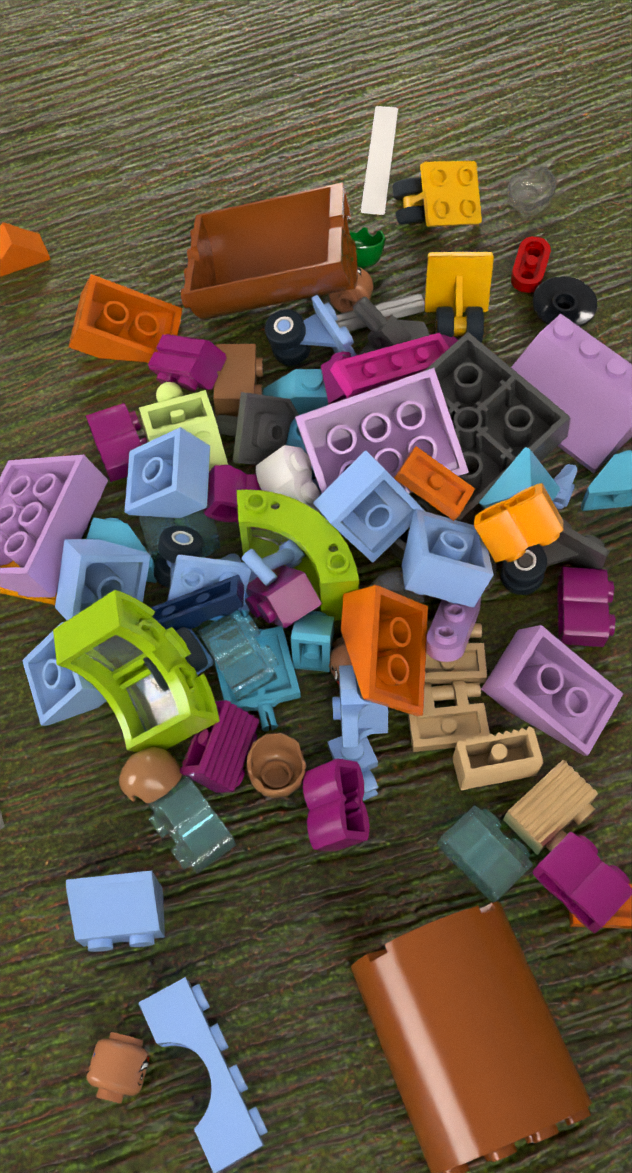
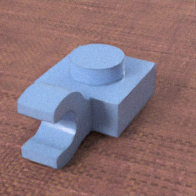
M342 736L327 741L333 760L338 758L358 762L364 778L363 801L377 796L376 789H378V785L370 770L378 767V760L367 736L361 739L358 747L343 748Z

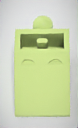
M165 382L157 389L156 399L158 403L139 407L147 442L181 427L210 445L209 471L214 465H228L206 390L183 396V391L178 384Z

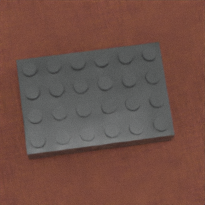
M467 332L426 370L435 369L469 473L459 477L475 488L460 516L455 520L473 525L475 515L484 510L479 504L480 500L525 447L529 448L541 462L568 437L571 417ZM414 492L409 493L426 512L447 517ZM410 527L388 548L401 561H403Z

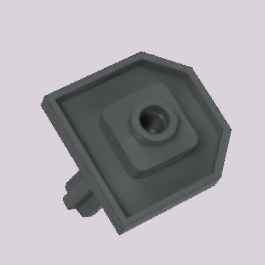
M362 297L353 306L354 313L371 330L367 336L369 341L360 354L430 335L424 322L397 320L393 315L384 317L367 297Z
M241 392L238 416L219 414L217 415L216 423L220 435L235 437L233 462L257 465L279 448L286 445L290 425L299 413L290 399Z

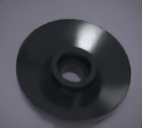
M560 276L547 279L536 288L533 295L534 311L546 324H550L557 316L562 314L577 326L582 327L593 319L598 305L594 291L586 283L572 277Z

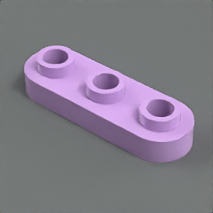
M481 597L474 608L441 600L426 638V652L431 658L437 661L451 662L463 656L480 611Z

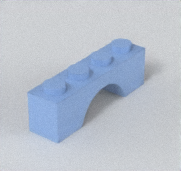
M185 977L140 1001V1008L156 1044L161 1047L179 1046L188 1048L196 1052L207 1066L211 1078V1099L204 1117L194 1130L213 1173L221 1172L265 1146L261 1136L267 1133L268 1130L257 1107L255 1106L249 1110L241 1093L246 1091L248 1087L237 1064L229 1068L222 1051L229 1047L218 1023L210 1027L203 1011L210 1008L201 986L197 984L192 987Z

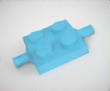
M241 610L243 624L240 613L237 611L233 617L238 633L228 639L210 643L223 699L237 705L243 711H258L263 731H269L266 718L268 717L271 729L274 730L278 727L273 707L282 702L301 698L284 630L280 626L265 630L252 629L249 612Z

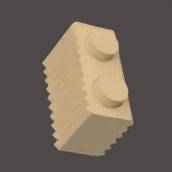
M530 726L527 730L521 727L519 732L513 729L511 733L505 731L504 734L498 732L496 736L490 734L488 738L482 735L481 739L475 736L473 740L467 738L465 742L459 739L452 757L461 790L537 776L543 764L535 730Z
M562 760L507 811L503 820L537 855L545 847L551 852L567 835L564 829L572 821L579 826L593 813L595 808L591 803L598 793L565 760Z

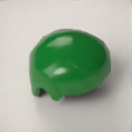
M363 227L358 232L350 231L351 238L356 244L358 267L364 269L375 265L381 258L386 238L383 231H377L374 236L368 232L367 227Z

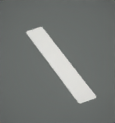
M375 107L361 213L385 214L398 108Z

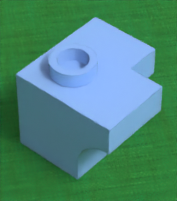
M339 666L340 696L332 697L333 720H341L343 748L358 747L361 739L368 735L388 733V707L363 699L353 666Z

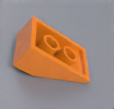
M91 274L80 295L68 347L102 359L149 363L153 353L158 351L156 347L162 335H178L183 308Z
M378 585L343 594L341 632L362 697L365 700L417 717L423 716L428 606Z

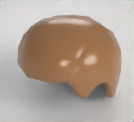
M270 733L263 735L253 742L247 755V775L258 792H261L263 796L278 798L289 796L301 786L306 772V761L300 750L299 743L294 738L283 733Z
M148 747L131 755L119 776V785L123 793L131 801L134 802L136 800L134 796H137L145 803H151L172 790L178 784L183 774L179 770L181 766L167 750Z

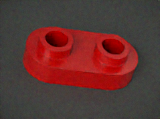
M528 237L520 243L511 275V283L518 291L525 293L534 292L542 283L551 252V247L545 239Z

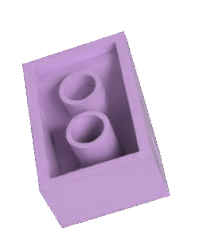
M542 625L517 630L481 688L482 691L508 712L583 756L589 755L623 695L619 689Z

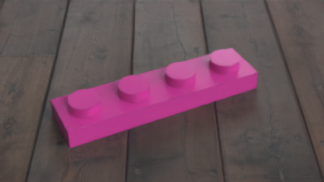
M436 333L335 361L330 371L346 397L350 398L425 371L449 349V346L441 334Z

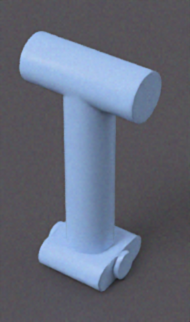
M289 539L274 554L261 558L254 549H250L241 559L265 586H269L278 577L272 570L283 565L294 568L302 562L301 559L305 554Z

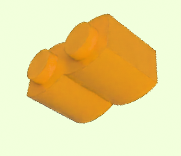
M543 483L531 486L508 500L501 501L475 515L474 527L495 562L517 560L524 555L525 549L537 544L540 546L549 545L556 541L560 536L559 533L564 530L563 519Z

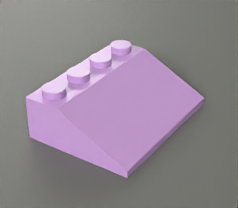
M560 314L539 332L511 368L571 417L568 437L558 447L592 473H595L632 437V364Z
M434 368L295 417L321 493L365 450L393 478L415 446L457 476L469 473ZM398 482L408 494L412 493L411 490Z
M85 455L19 459L7 462L0 476V566L14 561L20 567L0 568L1 588L19 592L18 595L26 597H55L58 589L64 539L82 538L108 482V479Z

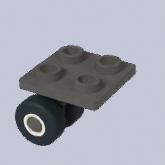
M563 519L564 530L559 533L560 536L556 541L546 546H540L539 544L530 546L525 549L524 555L517 560L511 562L503 560L500 573L501 580L510 592L517 595H528L535 592L541 586L547 566L567 561L577 568L603 569L610 551L605 548V544L592 535H581L572 530V526Z

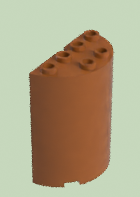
M343 182L196 215L194 229L190 231L191 248L187 249L188 266L184 269L185 285L181 289V300L184 307L190 308L198 318L207 319L311 298L315 295L321 296L355 289L358 280L356 244L351 238L348 223L352 222Z
M491 902L481 909L478 906H474L421 926L385 944L386 949L364 955L351 966L353 976L431 1173H465L470 1170L467 1162L484 1156L486 1162H496L516 1153L517 1148L514 1142L525 1138L527 1144L531 1142L537 1143L559 1133L556 1125L557 1122L565 1120L568 1126L591 1116L588 1106L592 1104V1101L500 902Z

